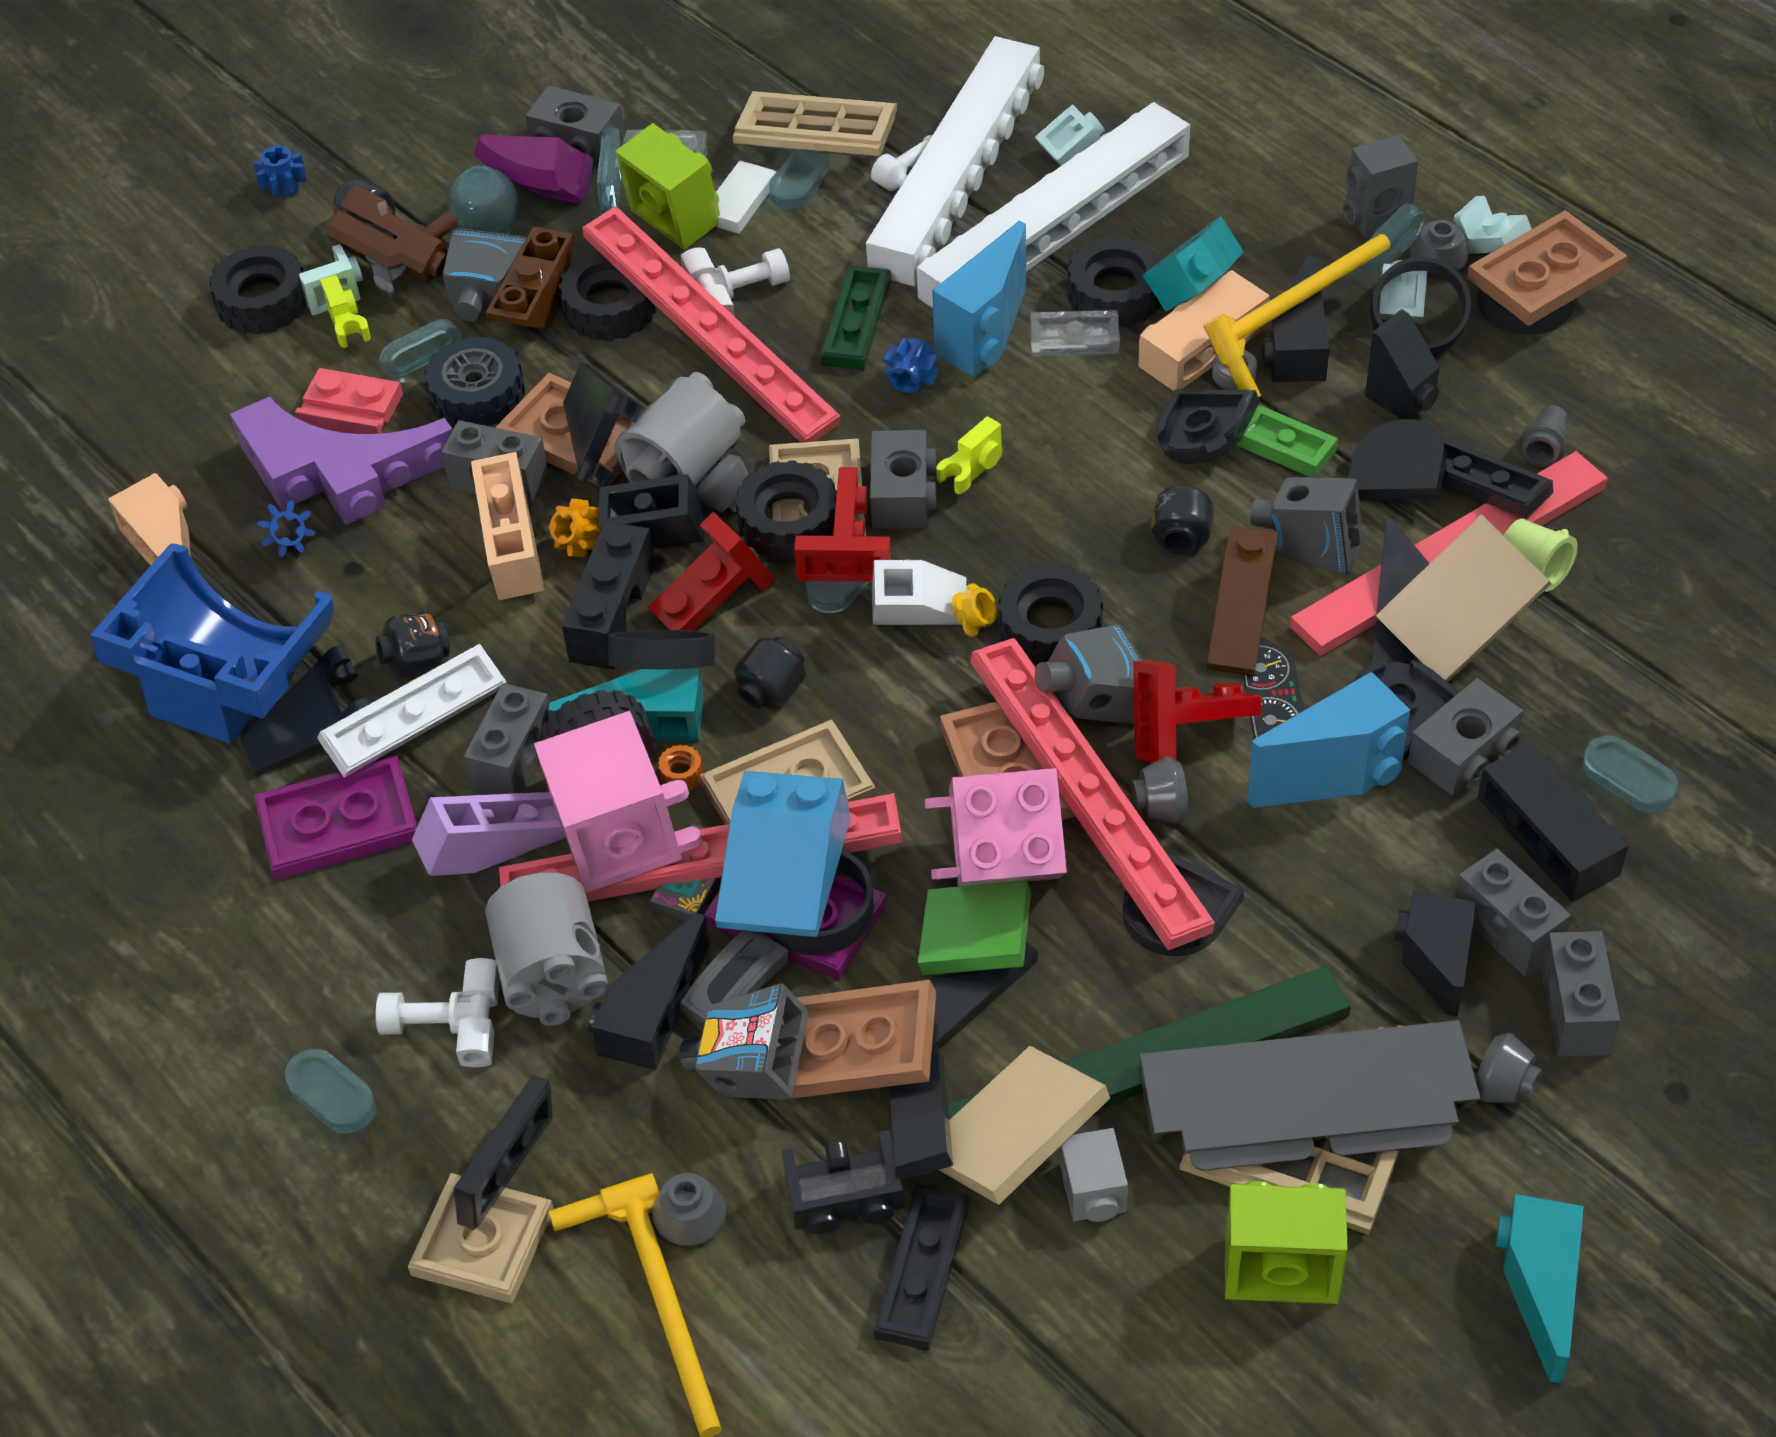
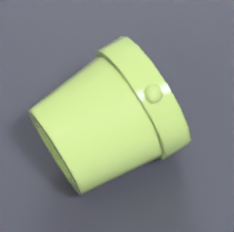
M1519 519L1511 524L1503 535L1551 582V585L1545 592L1553 590L1563 581L1569 573L1577 554L1578 544L1576 538L1568 535L1567 529L1553 531L1525 519Z

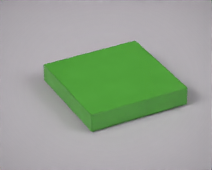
M1028 880L929 889L918 957L921 975L1023 967L1031 899Z

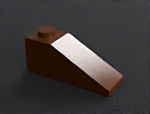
M1231 526L1224 558L1207 669L1255 676L1275 571L1278 532Z

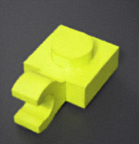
M337 275L320 279L339 345L342 348L348 347L346 337L354 333H360L365 342L370 341L371 336L367 320L360 315H356L358 314V309L351 289L343 291Z
M987 416L958 441V451L937 465V481L942 483L950 476H957L954 479V492L961 494L970 488L971 481L983 471L994 467L1002 456L1001 424Z

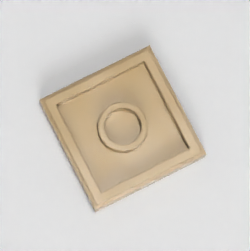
M451 1173L409 1262L408 1269L410 1275L513 1304L550 1220L549 1211L554 1209L552 1201L505 1188L479 1227L472 1230L457 1224L454 1186L461 1176Z

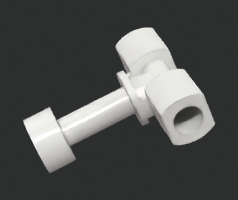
M693 248L680 255L682 268L734 317V305L731 301L734 297L733 289L768 279L772 286L790 280L788 264L780 248L762 253L761 263L728 272L724 265L714 268L705 248Z
M487 958L467 960L463 992H452L449 1002L405 1003L401 992L379 993L376 1003L378 1033L380 1035L402 1034L404 1024L449 1023L451 1033L458 1034L456 1054L460 1065L466 1067L492 1065L495 1032L491 1019H489V1009L498 1005L500 976L496 960Z

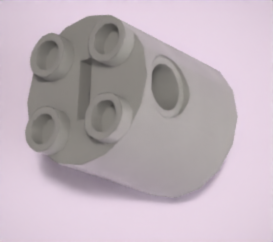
M693 372L689 377H679L671 381L663 395L640 413L637 422H632L618 436L614 445L616 458L630 483L688 474L695 487H697L716 466L723 454L737 445L741 437L740 428L746 422L745 416L737 406L728 404L723 396L713 389L711 381L704 374Z
M538 872L514 879L501 886L489 898L485 914L508 1008L521 1015L533 1018L539 1017L543 1025L555 1026L566 1022L570 1018L571 1012L584 1007L594 999L603 997L607 993L609 984L585 889L574 877L558 872Z

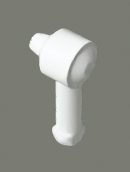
M933 135L925 136L921 143L897 158L890 154H884L879 157L871 171L872 180L888 191H894L901 187L908 176L907 171L915 165Z

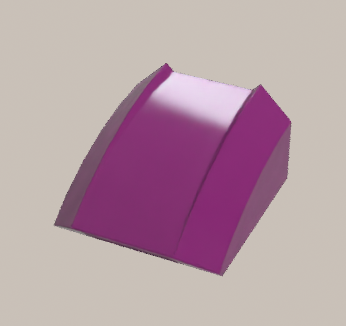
M482 135L477 141L473 155L490 169L516 182L525 189L548 198L581 203L590 191L593 158L578 151L558 137Z

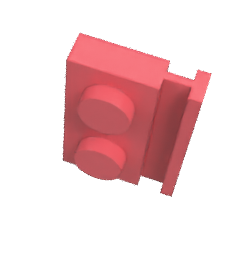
M319 368L302 398L304 402L302 407H297L295 415L299 420L327 430L352 434H382L381 429L383 425L388 424L403 396L401 384L392 380Z

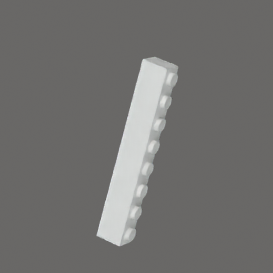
M996 36L993 38L866 242L867 267L890 270L891 281L916 286L917 266L927 257L933 256L940 244H946L951 233L952 224L957 217L961 218L963 216L968 198L972 191L979 189L983 173L988 164L993 165L996 161L999 146L1003 139H1009L1011 136L1014 121L1018 114H1024L1032 91L1039 89L1044 77V66L1040 65V47Z
M1155 102L1140 112L1133 114L1120 126L1104 134L1097 142L1081 153L1075 154L1071 160L1052 173L1045 175L1042 180L1025 192L1015 196L1012 201L993 214L986 216L979 224L963 235L956 237L950 244L933 256L927 257L917 266L918 299L933 308L932 290L1019 220L1026 224L1027 272L1189 156L1190 124Z

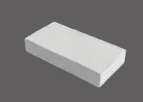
M739 160L716 191L719 196L718 207L720 211V216L718 217L719 224L716 227L740 234L777 183L776 171Z

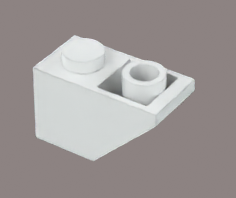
M874 560L872 575L873 625H961L955 617L952 597L955 593H964L966 591V577L923 560Z

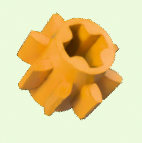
M571 499L569 507H556L557 512L551 519L549 529L552 538L555 540V548L567 549L568 556L585 558L586 551L594 549L601 532L598 527L599 508L589 507L588 500Z

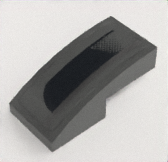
M741 931L712 960L681 1000L680 1010L704 1026L707 1010L713 1004L757 991L782 970L788 962V950L760 932Z

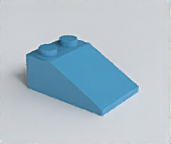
M1022 221L1016 222L932 290L935 355H938L973 378L1000 359L1026 291V224Z
M1372 672L1368 673L1252 740L1247 802L1252 808L1362 795L1377 785L1384 786L1389 784L1399 775L1402 769L1410 709Z
M744 771L732 808L715 919L717 928L810 937L818 936L851 820L843 779Z

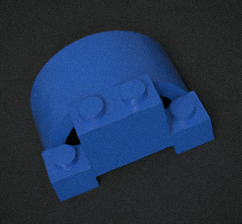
M172 543L168 545L90 634L99 663L139 676L150 716L232 744L252 717L256 716L263 719L289 687L287 679L326 632L332 621L333 598L331 594L317 590L315 593V607L300 625L278 626L262 622L241 612L216 593L197 570L188 548Z

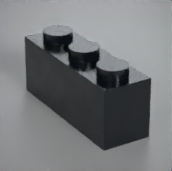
M1532 742L1483 767L1477 798L1571 902L1621 875L1628 849L1622 833L1615 826L1609 825L1598 814L1587 795L1580 790H1576L1561 774L1556 762L1552 758L1544 756Z

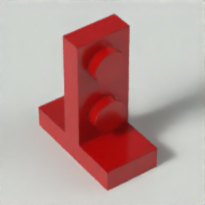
M839 467L833 536H796L794 551L797 581L872 582L874 560H891L890 537L865 536L864 521H858V514L867 513V486H858L857 467Z
M714 512L700 524L714 542L647 607L669 630L694 631L747 578L762 592L776 580L746 543Z
M1152 659L1133 661L1136 759L1154 763L1166 756H1170L1176 760V724L1262 715V696L1242 691V684H1214L1213 692L1200 693V689L1194 687L1175 688L1174 664Z

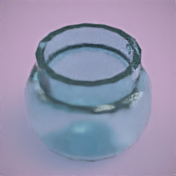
M479 165L468 168L454 179L448 191L447 206L449 212L459 224L457 226L460 228L509 234L513 230L514 218L518 209V195L513 182L502 171Z

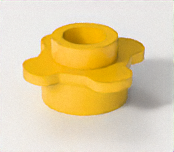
M972 583L967 585L964 593L958 592L952 597L955 617L963 626L965 634L969 637L977 636L981 627H990L996 620V601L987 589L980 588L977 584Z

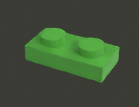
M1258 405L1244 435L1236 446L1308 477L1316 478L1337 451L1338 438Z

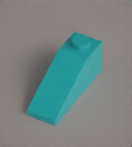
M1220 216L1145 272L1143 277L1164 310L1168 311L1196 296L1220 278L1244 251L1222 216Z
M700 668L641 669L550 702L549 714H551L553 711L561 708L563 703L568 700L572 701L585 693L592 694L601 690L606 692L621 691L624 695L628 696L630 694L634 696L637 703L641 702L655 741L699 742L704 699Z
M1515 1194L1510 1215L1500 1213L1495 1247L1505 1249L1503 1271L1550 1382L1562 1384L1570 1358L1584 1206Z

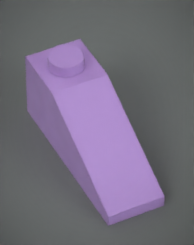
M550 792L431 797L412 838V842L429 876L476 873L566 837Z

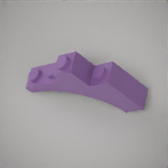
M271 396L230 413L239 446L281 510L285 509V504L288 500H292L295 505L323 492L345 525L385 508L384 493L443 468L444 463L441 451L453 431L446 419L443 418L424 426L392 433H341L313 426L295 418L276 404Z

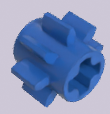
M277 145L267 148L261 154V161L258 160L253 163L259 189L265 190L269 188L273 196H291L298 191L300 187L299 182L307 181L301 153L292 155L291 150L285 146Z
M902 338L898 347L890 345L883 359L888 364L884 375L888 376L889 382L897 390L905 393H920L924 384L927 386L933 385L939 372L934 367L939 357L934 355L932 347L925 341L917 338L908 340Z
M292 500L286 502L285 511H278L275 506L268 504L267 509L272 515L268 522L256 521V525L266 528L268 534L260 542L261 545L267 546L273 541L279 544L277 552L280 557H284L287 546L292 545L297 551L303 553L304 547L300 542L304 535H315L313 530L305 528L303 522L311 515L310 511H303L299 515L293 513L294 503ZM279 517L288 521L295 519L297 525L292 528L295 536L291 540L285 536L278 538L275 536L274 532L279 528L276 520Z

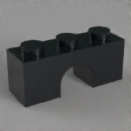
M604 522L562 624L569 663L611 670L615 669V667L609 665L608 635L627 631L626 610L629 598L642 600L655 567L649 528Z

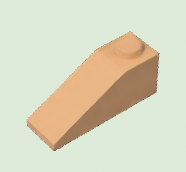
M513 452L471 461L488 567L498 600L544 591L517 453Z
M154 473L108 498L119 530L150 566L168 545L172 543L187 547L191 556L189 529L183 514V510L187 509V503L175 485L168 487Z

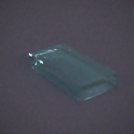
M619 128L604 129V132H602L597 190L600 209L603 214L613 207L619 206L622 176L615 151L621 147Z

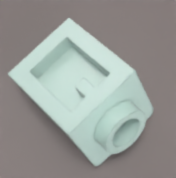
M1072 104L1036 135L1035 138L1043 149L1062 166L1071 160L1075 154L1081 153L1091 144L1097 142L1105 129L1091 112L1084 116Z
M1475 196L1454 216L1455 224L1463 232L1469 254L1492 253L1532 230L1526 215L1507 216L1506 213L1492 215L1485 196Z
M341 244L332 246L336 262L299 274L306 303L312 316L328 311L320 279L337 275L343 291L351 289L355 301L361 300L357 282L363 280L360 267L354 256L347 258Z
M1402 260L1394 261L1391 264H1383L1380 277L1387 269ZM1410 271L1400 274L1383 287L1379 299V315L1382 320L1390 319L1403 309L1410 314L1414 322L1422 323L1427 271Z

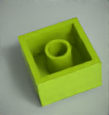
M652 123L615 151L631 211L682 249L686 250L719 224V196L712 182V166L702 153H694L683 145L675 134L671 132L666 133Z
M1251 1181L1243 1185L1230 1184L1225 1233V1299L1338 1304L1347 1256L1346 1190L1329 1188L1319 1183L1305 1184L1301 1187L1272 1186L1263 1181Z

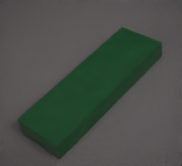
M848 265L821 352V364L823 366L856 370L865 369L891 282L890 270Z

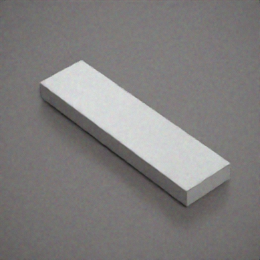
M478 644L322 730L317 739L345 778L496 693L502 683H506V680L482 646Z

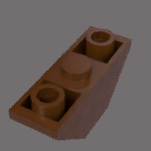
M533 226L486 311L487 319L526 327L549 329L562 305L559 284L562 283L561 276L567 272L570 266L574 243L573 233Z

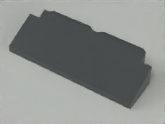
M1459 1020L1151 1052L1139 1055L1150 1142L1161 1141L1166 1133L1180 1132L1183 1155L1189 1154L1192 1165L1202 1171L1305 1160L1313 1152V1141L1328 1140L1330 1149L1340 1156L1441 1146L1451 1139L1452 1127L1459 1122L1454 1103H1459V1109L1471 1108L1481 1099Z

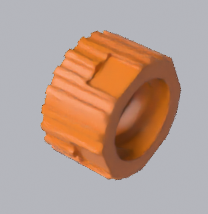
M674 745L672 748H667L665 752L661 753L658 769L660 781L663 784L674 780H682L686 782L688 791L700 785V774L703 773L701 756L697 750L695 751L693 747H688V745ZM680 765L690 767L684 773L677 774L671 772L674 767Z

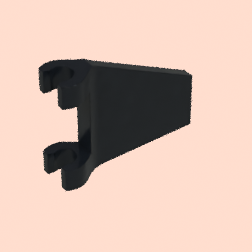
M580 362L563 401L578 467L575 476L581 481L587 482L589 479L601 487L609 485L614 471L600 463L599 460L619 414L636 423L643 405L619 391L588 364Z
M344 645L334 646L326 651L314 666L274 704L263 719L259 718L240 737L256 777L323 748L317 739L322 730L369 705L366 698L352 702L342 713L330 684L347 683L358 676Z

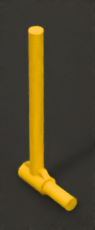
M1379 234L1238 321L1225 314H1221L1203 324L1221 364L1227 366L1238 390H1256L1258 397L1261 396L1242 358L1246 344L1244 337L1390 248V241L1386 235Z
M653 1173L601 1189V1194L550 1210L549 1215L555 1232L605 1215L621 1223L628 1222L700 1437H714L719 1434L722 1428L648 1215L652 1213L655 1199L659 1193Z

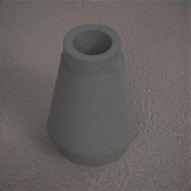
M1550 405L1543 408L1538 417L1523 433L1520 439V448L1524 458L1530 464L1537 467H1548L1558 462L1564 456L1568 417L1565 410L1561 407Z

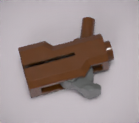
M356 184L349 190L341 204L345 211L337 210L328 226L326 235L334 245L341 244L343 250L368 262L372 266L375 285L382 295L389 299H396L398 296L394 283L399 281L404 274L409 273L428 284L434 277L438 278L443 274L448 250L439 239L459 225L449 211L427 227L420 224L413 226L394 216L386 200Z

